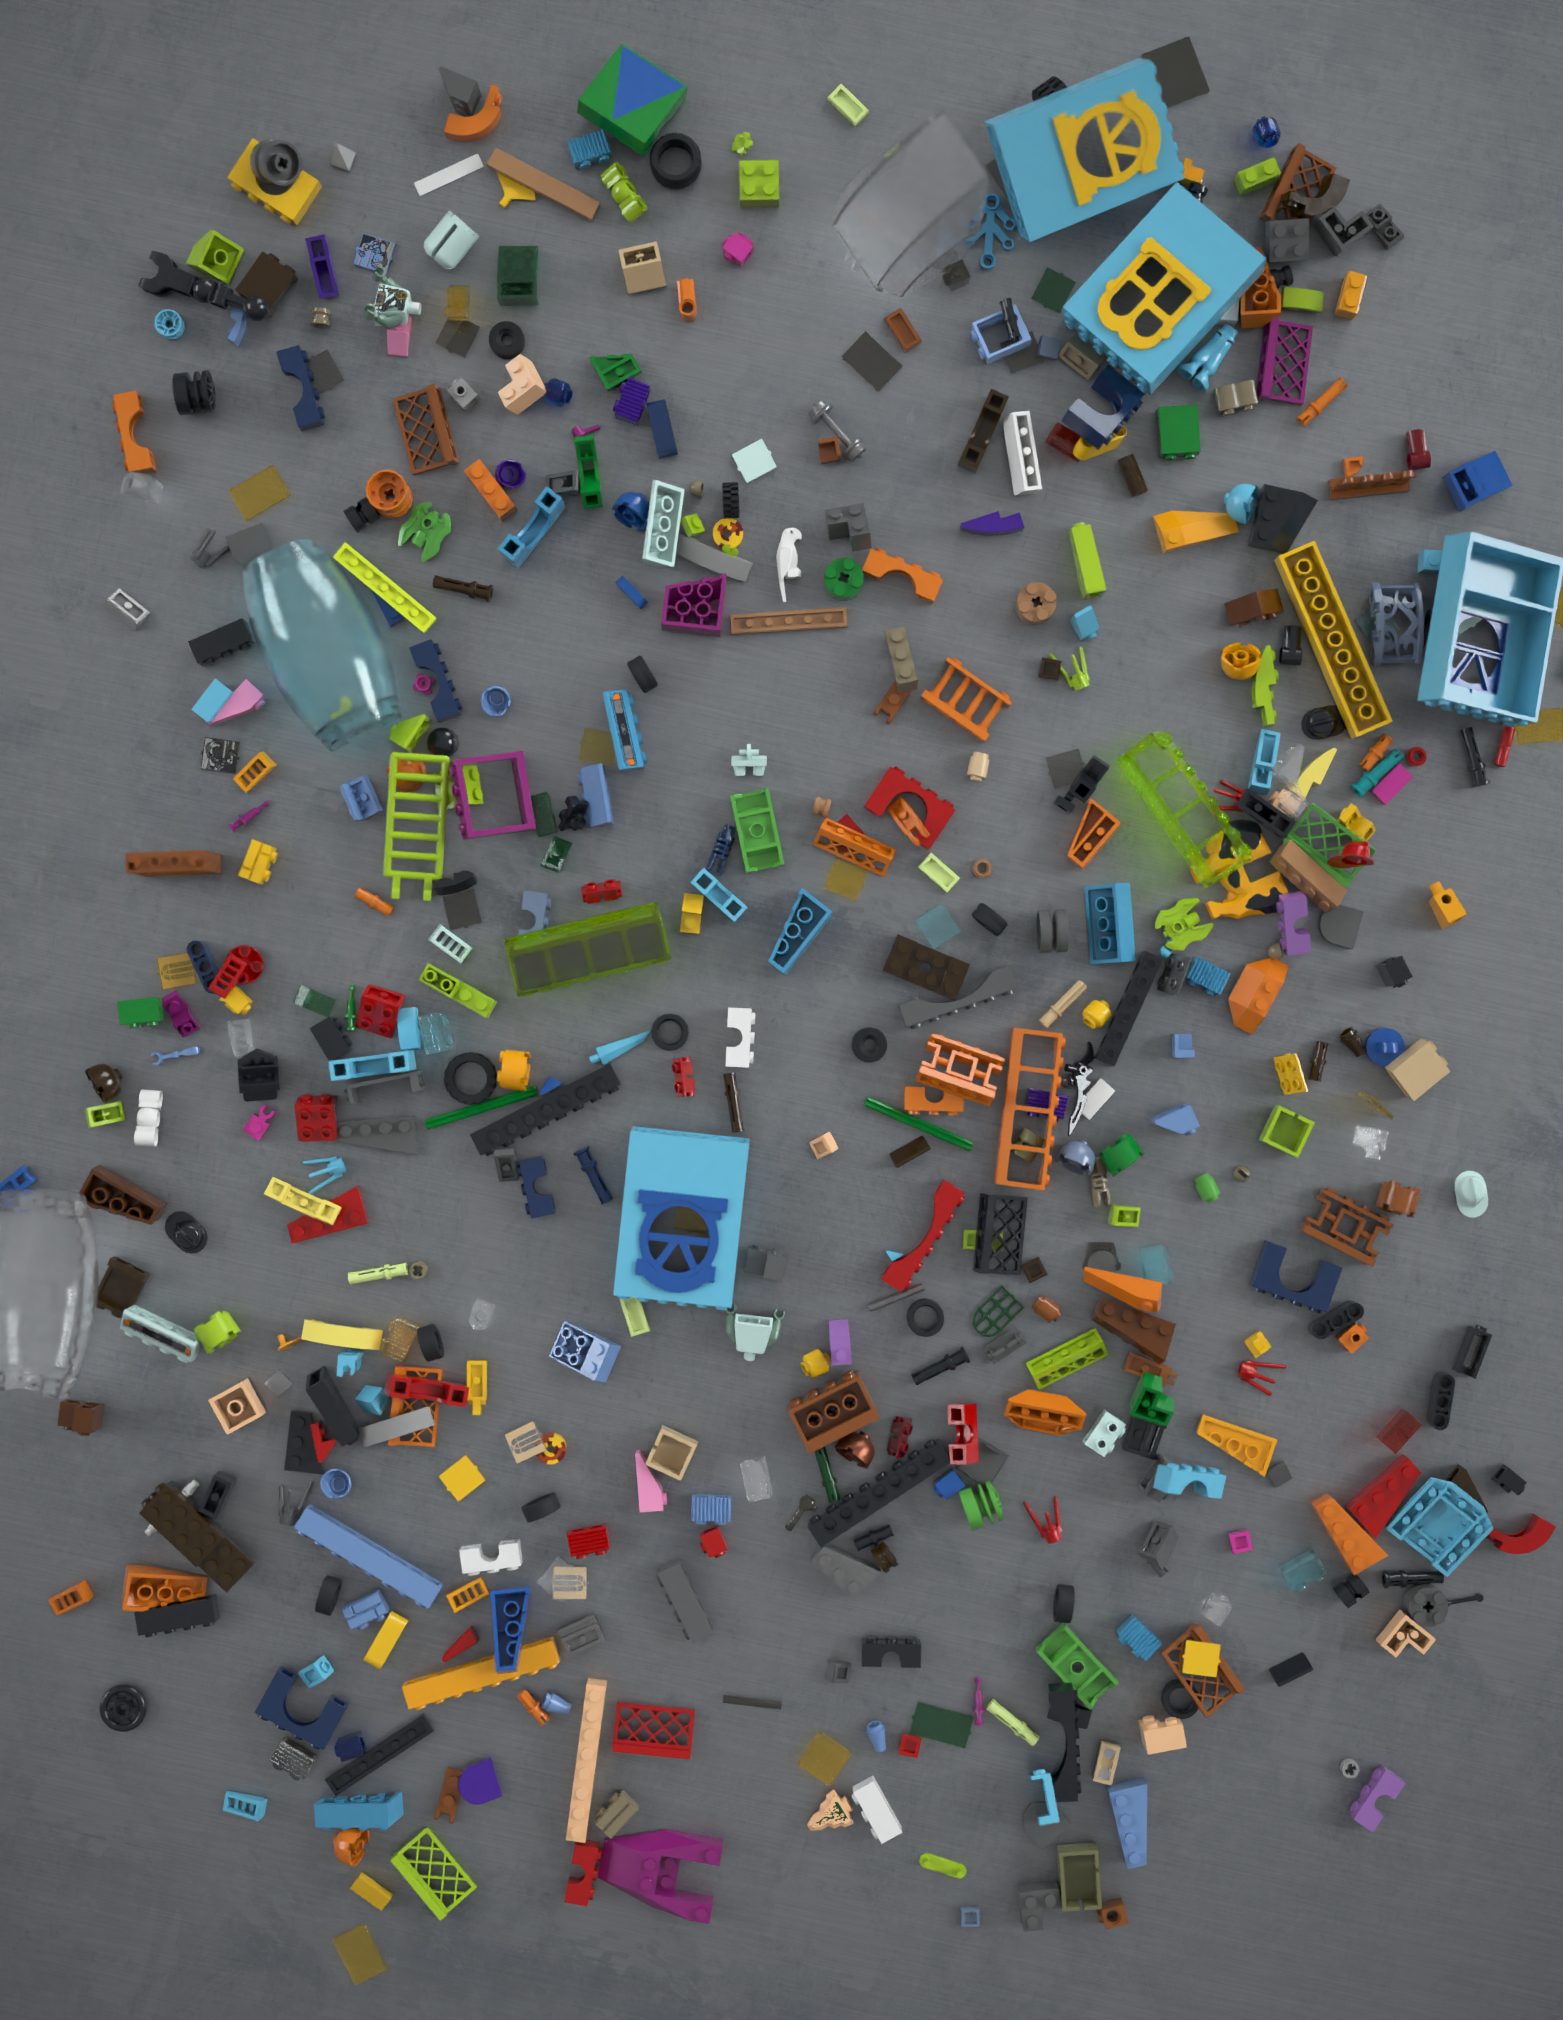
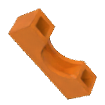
M136 390L113 395L114 402H112V408L114 413H117L118 421H116V428L122 437V440L119 442L122 452H125L126 459L123 460L125 470L133 476L157 472L153 452L148 448L137 445L133 437V428L136 421L145 414L141 395Z
M882 549L870 550L862 568L864 575L880 581L884 576L891 573L903 574L912 581L915 588V597L931 604L934 603L943 579L940 578L941 575L933 571L927 573L922 570L921 566L914 563L911 565L904 563L905 560L901 557L894 556L892 558L886 555L887 552Z

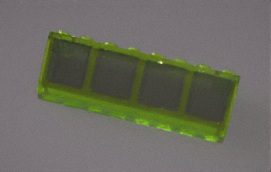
M658 901L504 938L505 950L517 997H527L541 991L548 992L553 988L568 987L573 983L588 982L594 978H605L610 974L625 973L631 969L645 968L651 964H662L667 960H671L669 943Z

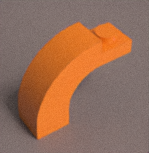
M490 85L485 105L476 115L463 117L449 113L444 129L446 138L458 142H472L484 138L491 133L502 117L501 108L497 107L500 106L502 101L499 87Z

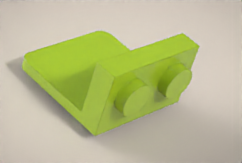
M477 765L462 766L469 806L484 804ZM441 771L435 772L433 775H441ZM450 775L447 810L454 809L457 804L456 796L454 797L452 793L453 777H450ZM434 783L436 795H440V783Z

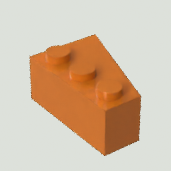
M1091 798L1067 855L1068 860L1082 871L1121 827L1119 820Z

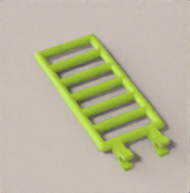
M392 752L390 754L383 876L393 878L392 899H399L401 879L424 880L423 901H431L432 881H440L442 879L450 758L448 756ZM398 760L442 763L441 775L397 772ZM397 780L440 783V795L396 792ZM395 799L439 803V814L395 811ZM394 819L438 822L437 834L394 831ZM393 839L437 842L436 854L392 851ZM392 858L435 861V873L391 870Z

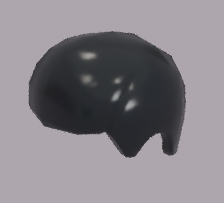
M441 727L429 733L427 747L433 755L450 757L458 750V736L451 729Z

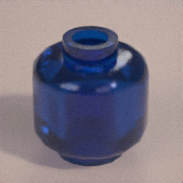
M1264 116L1259 118L1252 129L1256 142L1261 147L1271 148L1278 143L1281 137V130L1276 119L1273 117Z
M553 378L544 384L547 391L544 394L546 402L558 407H563L570 403L573 391L569 383Z

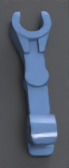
M199 1046L166 1055L160 1052H153L151 1056L158 1055L159 1061L152 1064L159 1065L163 1063L164 1059L177 1058L181 1055L191 1056L200 1054L201 1050Z

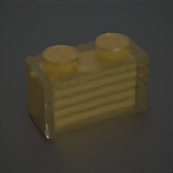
M398 1316L396 1320L392 1319L388 1330L391 1332L388 1338L384 1337L380 1348L383 1349L381 1354L403 1363L420 1325L401 1316Z

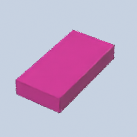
M1398 763L1371 792L1386 805L1413 776Z

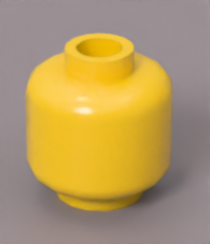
M1092 1000L1082 1012L1083 1022L1092 1029L1102 1028L1111 1018L1110 1005L1104 1000Z
M815 1349L804 1355L800 1364L807 1377L817 1378L829 1371L831 1359L826 1352L823 1353L821 1350Z

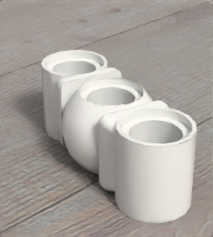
M143 1089L140 1091L138 1107L141 1109L137 1113L138 1126H136L134 1135L135 1146H157L159 1132L157 1127L160 1123L159 1110H161L163 1102L162 1091Z

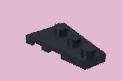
M291 1411L284 1470L324 1474L322 1463H318L310 1426L314 1422L312 1413Z

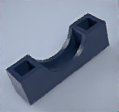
M297 345L276 351L283 373L299 379L303 386L302 398L293 408L299 429L306 431L323 426V419L326 417L323 407L318 405L317 400L320 399L317 388H313L312 381L315 379L312 370L308 369L306 362H309L306 350H302Z
M430 639L409 647L416 666L419 669H428L434 672L438 678L439 690L436 697L430 702L436 720L442 723L460 716V710L463 707L459 698L455 699L453 691H456L452 679L448 681L446 673L449 671L445 661L441 662L439 655L442 652L438 643L434 644Z

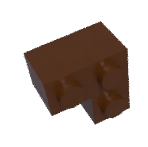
M1278 589L1256 591L1224 603L1230 626L1238 625L1239 628L1251 625L1250 621L1252 620L1259 622L1265 619L1277 618V614L1284 611Z
M65 1399L60 1402L57 1426H64L63 1429L78 1432V1435L89 1436L90 1433L102 1427L104 1404Z

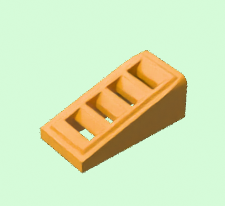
M264 751L259 752L233 780L245 793H248L277 765ZM256 765L262 772L259 773L253 766ZM248 771H250L256 778L254 779V778L248 773ZM243 775L250 782L249 785L242 779Z
M479 1577L449 1592L445 1597L453 1613H457L490 1594L482 1578ZM475 1584H478L482 1594H478L474 1586ZM468 1588H471L475 1596L474 1598H471L467 1590ZM462 1591L464 1592V1594H465V1596H466V1598H467V1600H468V1601H466V1602H464V1600H463V1598H462V1596H461V1594H460V1592H462ZM455 1595L457 1596L460 1602V1605L458 1606L453 1598V1596Z

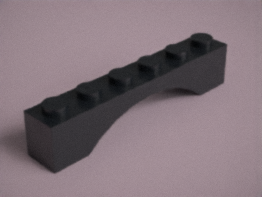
M1072 1682L1048 1684L1051 1712L1059 1719L1066 1735L1063 1758L1058 1768L1052 1774L1056 1803L1078 1801V1794L1081 1793V1783L1077 1781V1775H1081L1080 1763H1077V1757H1080L1079 1745H1076V1739H1079L1078 1726L1075 1727V1720H1079L1078 1708H1075L1074 1703L1078 1702L1077 1690L1073 1689Z

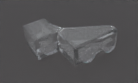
M1301 743L1296 747L1292 745L1285 753L1287 757L1284 761L1279 760L1272 768L1274 770L1272 777L1289 790H1284L1277 798L1280 800L1277 807L1294 821L1310 804L1302 795L1298 786L1305 750Z

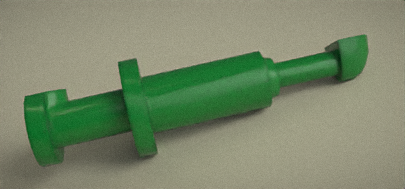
M351 985L349 987L350 998L347 1000V1015H344V1019H348L345 1031H355L353 1019H357V1016H355V1000L353 998L355 985Z

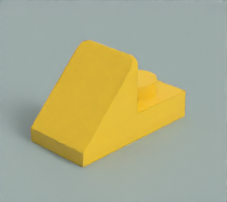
M684 893L680 932L700 933L704 895Z

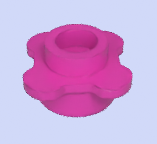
M418 673L415 684L412 686L413 690L429 695L435 679L427 677L423 673Z

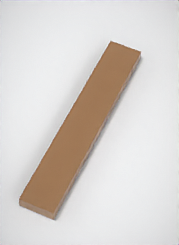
M495 148L486 164L493 171L589 221H592L600 206L599 201Z
M847 607L729 615L731 635L848 628Z

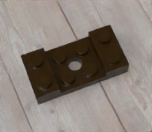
M897 934L882 971L955 1001L970 964ZM923 962L931 964V971L929 973L921 971L920 966Z

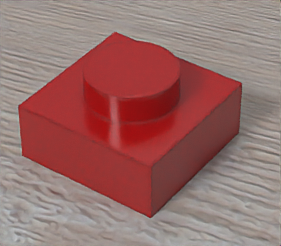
M902 1733L898 1754L918 1758L921 1737Z

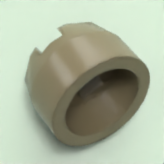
M693 481L689 485V492L693 496L702 497L704 482Z
M1279 943L1272 944L1268 948V955L1272 959L1283 958Z
M1238 1166L1235 1168L1233 1175L1236 1180L1244 1182L1249 1179L1250 1171L1245 1166ZM1241 1170L1247 1176L1244 1178L1238 1171Z

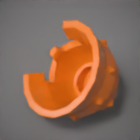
M398 760L397 772L427 774L423 762ZM389 766L387 767V775H388V778H389ZM397 780L396 787H398L400 792L409 793L419 789L424 782Z

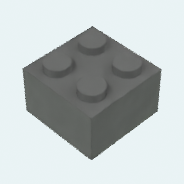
M1308 218L1265 221V258L1267 262L1309 260Z

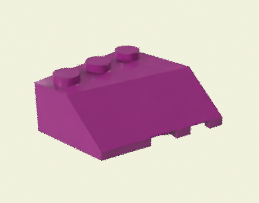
M727 573L717 577H707L698 581H687L666 586L661 623L662 631L720 637Z

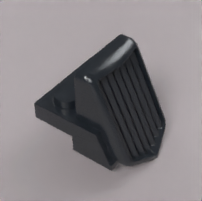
M255 1049L242 1058L237 1059L239 1093H243L244 1101L276 1099L277 1090H280L278 1057L260 1049Z

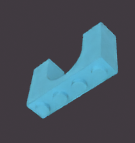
M414 1050L328 1061L331 1081L417 1069Z

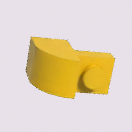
M1352 803L1341 811L1340 817L1337 820L1366 842L1376 831L1374 824L1360 815L1358 807Z

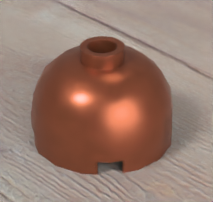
M862 1431L859 1434L852 1432L840 1438L835 1446L836 1452L849 1462L852 1460L858 1462L857 1466L868 1469L871 1464L875 1449L869 1440L870 1436Z

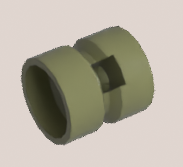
M1023 1127L1018 1136L1020 1140L1015 1141L1014 1144L1024 1145L1026 1143L1032 1147L1041 1148L1045 1139ZM1010 1150L1029 1163H1032L1037 1155L1036 1152Z

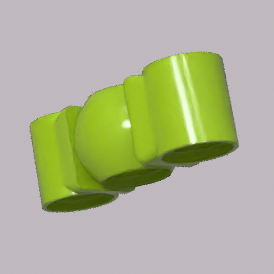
M615 162L601 174L602 181L608 190H612V197L620 204L619 208L629 222L635 221L647 210L645 202L641 199L640 195H636V188L628 180L629 177L621 164Z

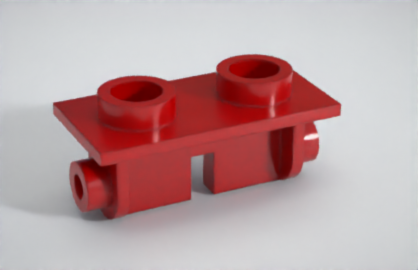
M611 879L600 884L591 882L581 886L583 902L588 904L601 902L600 895H604L605 901L618 900L619 897H622L620 881Z
M690 1057L673 1058L672 1071L675 1074L676 1082L674 1083V1089L677 1096H694L696 1091L694 1078H687L688 1074H693L692 1060H690Z

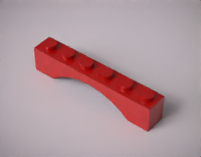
M945 1179L942 1180L933 1194L934 1212L931 1226L926 1236L910 1253L893 1262L891 1261L881 1276V1280L900 1292L903 1289H908L912 1283L911 1276L914 1272L918 1273L923 1265L921 1263L923 1257L929 1256L933 1250L932 1243L935 1239L939 1240L944 1232L942 1227L945 1223H950L955 1215L952 1213L956 1206L960 1207L965 1197L962 1190Z

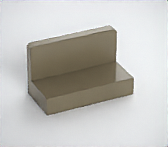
M1077 333L1066 343L1058 355L1059 358L1087 380L1091 378L1099 365L1106 359L1105 355H1099L1092 348L1093 346L1088 342H1084Z

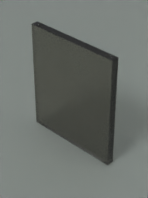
M1189 36L1141 55L1142 59L1150 60L1155 65L1156 82L1160 84L1162 89L1161 100L1167 108L1207 94L1210 91Z

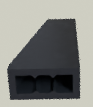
M325 1366L308 1374L306 1392L341 1446L351 1445L359 1438V1427Z

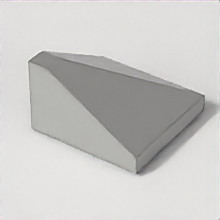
M335 143L331 166L350 172L356 153Z

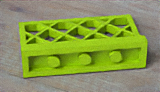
M428 1826L390 1858L393 1865L440 1921L477 1888V1885ZM427 1833L432 1838L431 1846H419L420 1838ZM409 1848L417 1849L416 1860L407 1859L403 1853ZM419 1849L431 1850L430 1861L418 1860ZM433 1850H441L444 1853V1861H432ZM418 1863L429 1864L428 1875L418 1873ZM432 1864L443 1865L442 1876L431 1875ZM445 1865L455 1866L457 1869L456 1876H444ZM430 1878L442 1879L441 1890H434L429 1886ZM444 1879L456 1880L455 1891L443 1890ZM458 1880L467 1881L470 1887L466 1891H457ZM442 1894H454V1901L448 1907L442 1902Z

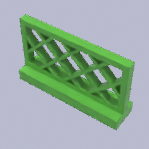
M1315 803L1310 805L1287 836L1283 838L1284 843L1291 839L1344 888L1348 887L1351 880L1363 867H1355L1350 874L1344 868L1332 867L1327 863L1328 859H1330L1328 858L1327 851L1339 849V854L1341 855V849H1344L1345 845L1341 846L1340 836L1349 835L1352 837V842L1364 840ZM1313 809L1320 814L1321 821L1309 822V814ZM1333 823L1336 826L1337 833L1325 834L1324 824ZM1321 824L1323 834L1311 836L1310 826ZM1307 826L1309 836L1300 837L1295 831L1298 827ZM1337 836L1338 846L1327 847L1326 837ZM1323 838L1324 848L1312 846V839ZM1369 844L1371 858L1376 849Z

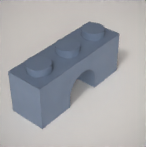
M524 890L521 910L532 912L535 915L536 922L529 930L519 929L516 949L541 952L542 948L545 949L547 937H543L544 929H548L549 917H546L547 909H551L552 898H549L548 893Z

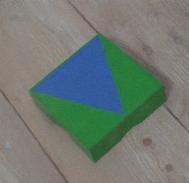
M621 44L579 98L577 113L599 128L610 132L620 142L643 156L658 137L663 125L673 117L685 101L688 86L626 45Z

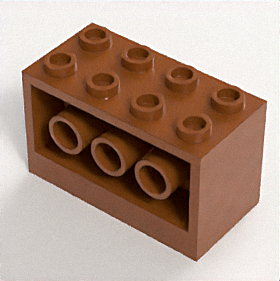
M850 1370L842 1375L843 1378L837 1381L832 1379L825 1383V1387L819 1390L816 1387L808 1391L807 1396L803 1398L798 1396L789 1401L788 1413L809 1454L880 1419L878 1410L858 1370L855 1372ZM853 1397L852 1402L846 1401V1398ZM835 1406V1410H828V1407ZM811 1415H818L817 1419H810Z

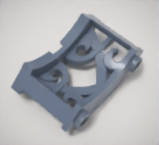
M1379 582L1371 583L1368 600L1371 609V619H1375L1374 625H1376V630H1372L1369 653L1373 666H1381V663L1420 664L1421 657L1425 656L1422 602L1424 600V591L1420 590L1419 583L1380 586ZM1411 595L1412 602H1407V596L1402 598L1400 602L1398 601V596ZM1392 605L1391 612L1389 614L1385 613L1384 607L1390 609ZM1397 608L1411 622L1408 629L1399 638L1392 627L1385 625V620L1393 617ZM1386 632L1391 634L1393 642H1391V637L1388 640L1384 638ZM1408 644L1413 645L1412 654H1400L1399 645L1402 646L1404 651H1408ZM1394 649V654L1383 655V653Z

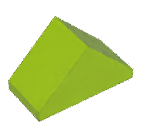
M121 1101L85 1108L89 1128L125 1120Z
M1111 1204L1108 1223L1113 1226L1138 1227L1141 1207Z

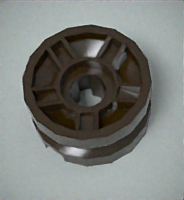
M884 1541L880 1543L878 1548L874 1547L871 1549L872 1555L884 1573L889 1572L891 1567L899 1565Z

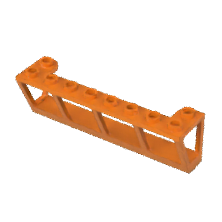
M1012 1028L995 1184L1045 1191V1186H1049L1050 1175L1047 1174V1167H1051L1052 1155H1049V1150L1054 1145V1136L1051 1133L1052 1128L1056 1127L1057 1117L1054 1116V1108H1058L1059 1096H1056L1057 1088L1060 1089L1061 1077H1058V1072L1063 1067V1057H1060L1061 1049L1065 1048L1066 1042L1063 1033ZM1024 1034L1054 1037L1053 1069L1020 1065ZM1020 1071L1052 1074L1048 1109L1016 1104ZM1015 1110L1047 1114L1044 1148L1011 1143ZM1011 1149L1043 1153L1037 1184L1007 1180Z

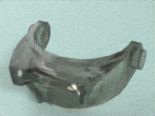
M1114 1242L1088 1243L1082 1269L1088 1267L1089 1258L1098 1251L1110 1252L1115 1259L1116 1271L1121 1269V1263L1118 1261Z

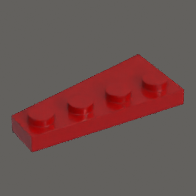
M359 1185L329 1201L342 1207L333 1225L307 1215L287 1224L292 1244L368 1224Z

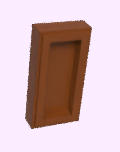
M901 308L884 318V321L905 353L922 342Z

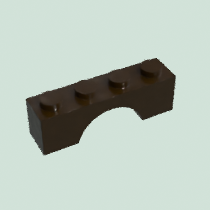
M994 389L990 390L958 463L959 467L976 473L1009 396Z

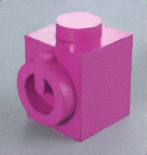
M734 232L722 244L724 258L732 264L735 262L741 268L754 253L753 242L740 232L738 234Z

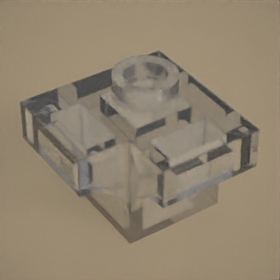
M1357 1125L1353 1144L1363 1147L1366 1157L1380 1160L1381 1150L1385 1151L1389 1132Z

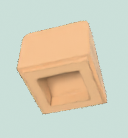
M830 1132L808 1142L817 1160L838 1149Z

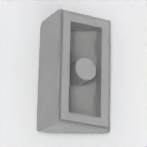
M120 588L106 599V609L134 631L140 627L150 614L148 610Z

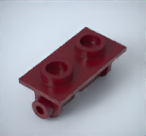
M896 1416V1419H893L891 1433L896 1434L897 1438L892 1436L889 1438L888 1455L896 1456V1458L906 1455L909 1448L907 1443L908 1436L911 1435L913 1429L911 1418L904 1419V1417Z

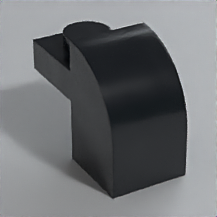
M1093 755L1085 767L1077 774L1070 786L1069 793L1085 803L1096 790L1098 782L1108 771L1110 765Z

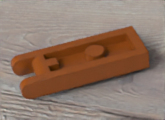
M894 681L873 714L876 716L882 710L890 716L886 721L887 724H890L911 691L898 693L896 681Z
M447 1767L434 1816L435 1820H438L440 1813L451 1815L449 1823L453 1824L460 1799L458 1780L463 1772L462 1770Z

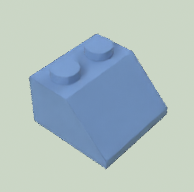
M1185 1103L1149 1119V1122L1185 1136L1195 1133V1128L1200 1127L1191 1105Z

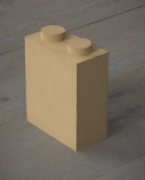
M1424 1039L1418 1040L1385 1067L1404 1095L1412 1101L1419 1098L1450 1072L1447 1067L1448 1062L1443 1056H1439L1436 1053L1437 1047L1431 1041Z

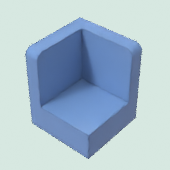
M1172 1034V1058H1194L1195 1050L1192 1049V1035Z

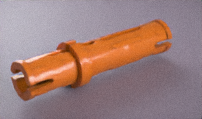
M1339 377L1317 400L1309 403L1308 408L1296 418L1298 422L1302 421L1299 424L1305 427L1315 416H1319L1322 410L1348 387L1347 383L1342 384L1345 380Z

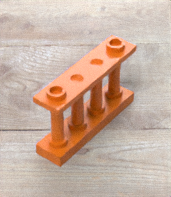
M948 657L945 661V664L949 666L934 689L930 691L925 689L920 699L984 743L990 735L987 733V728L1003 705L1009 708L1012 704L1010 696L1002 691L998 693L961 667L962 663L959 660ZM957 671L965 678L950 700L944 703L938 699L940 697L939 694L954 672ZM972 682L981 690L965 713L962 712L960 714L955 710V705ZM988 693L997 701L981 724L978 723L976 725L971 722V716Z

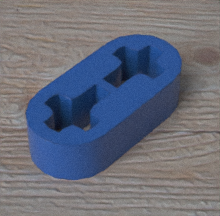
M621 576L615 582L639 609H642L648 603L624 576Z

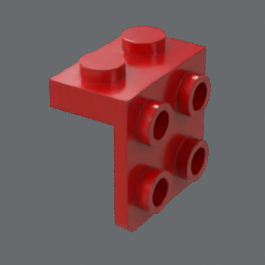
M305 1094L297 1098L294 1108L297 1136L300 1142L335 1141L337 1139L335 1109L338 1104L337 1095L322 1094L320 1096Z

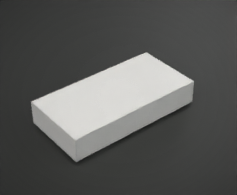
M1099 1078L1086 1093L1087 1101L1082 1114L1088 1120L1093 1117L1115 1092L1102 1078Z

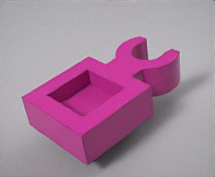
M266 1104L261 1106L259 1110L260 1115L253 1114L242 1129L257 1141L261 1140L271 1125L266 1121L274 1117L276 1113L275 1110H272L269 1115L265 1114Z

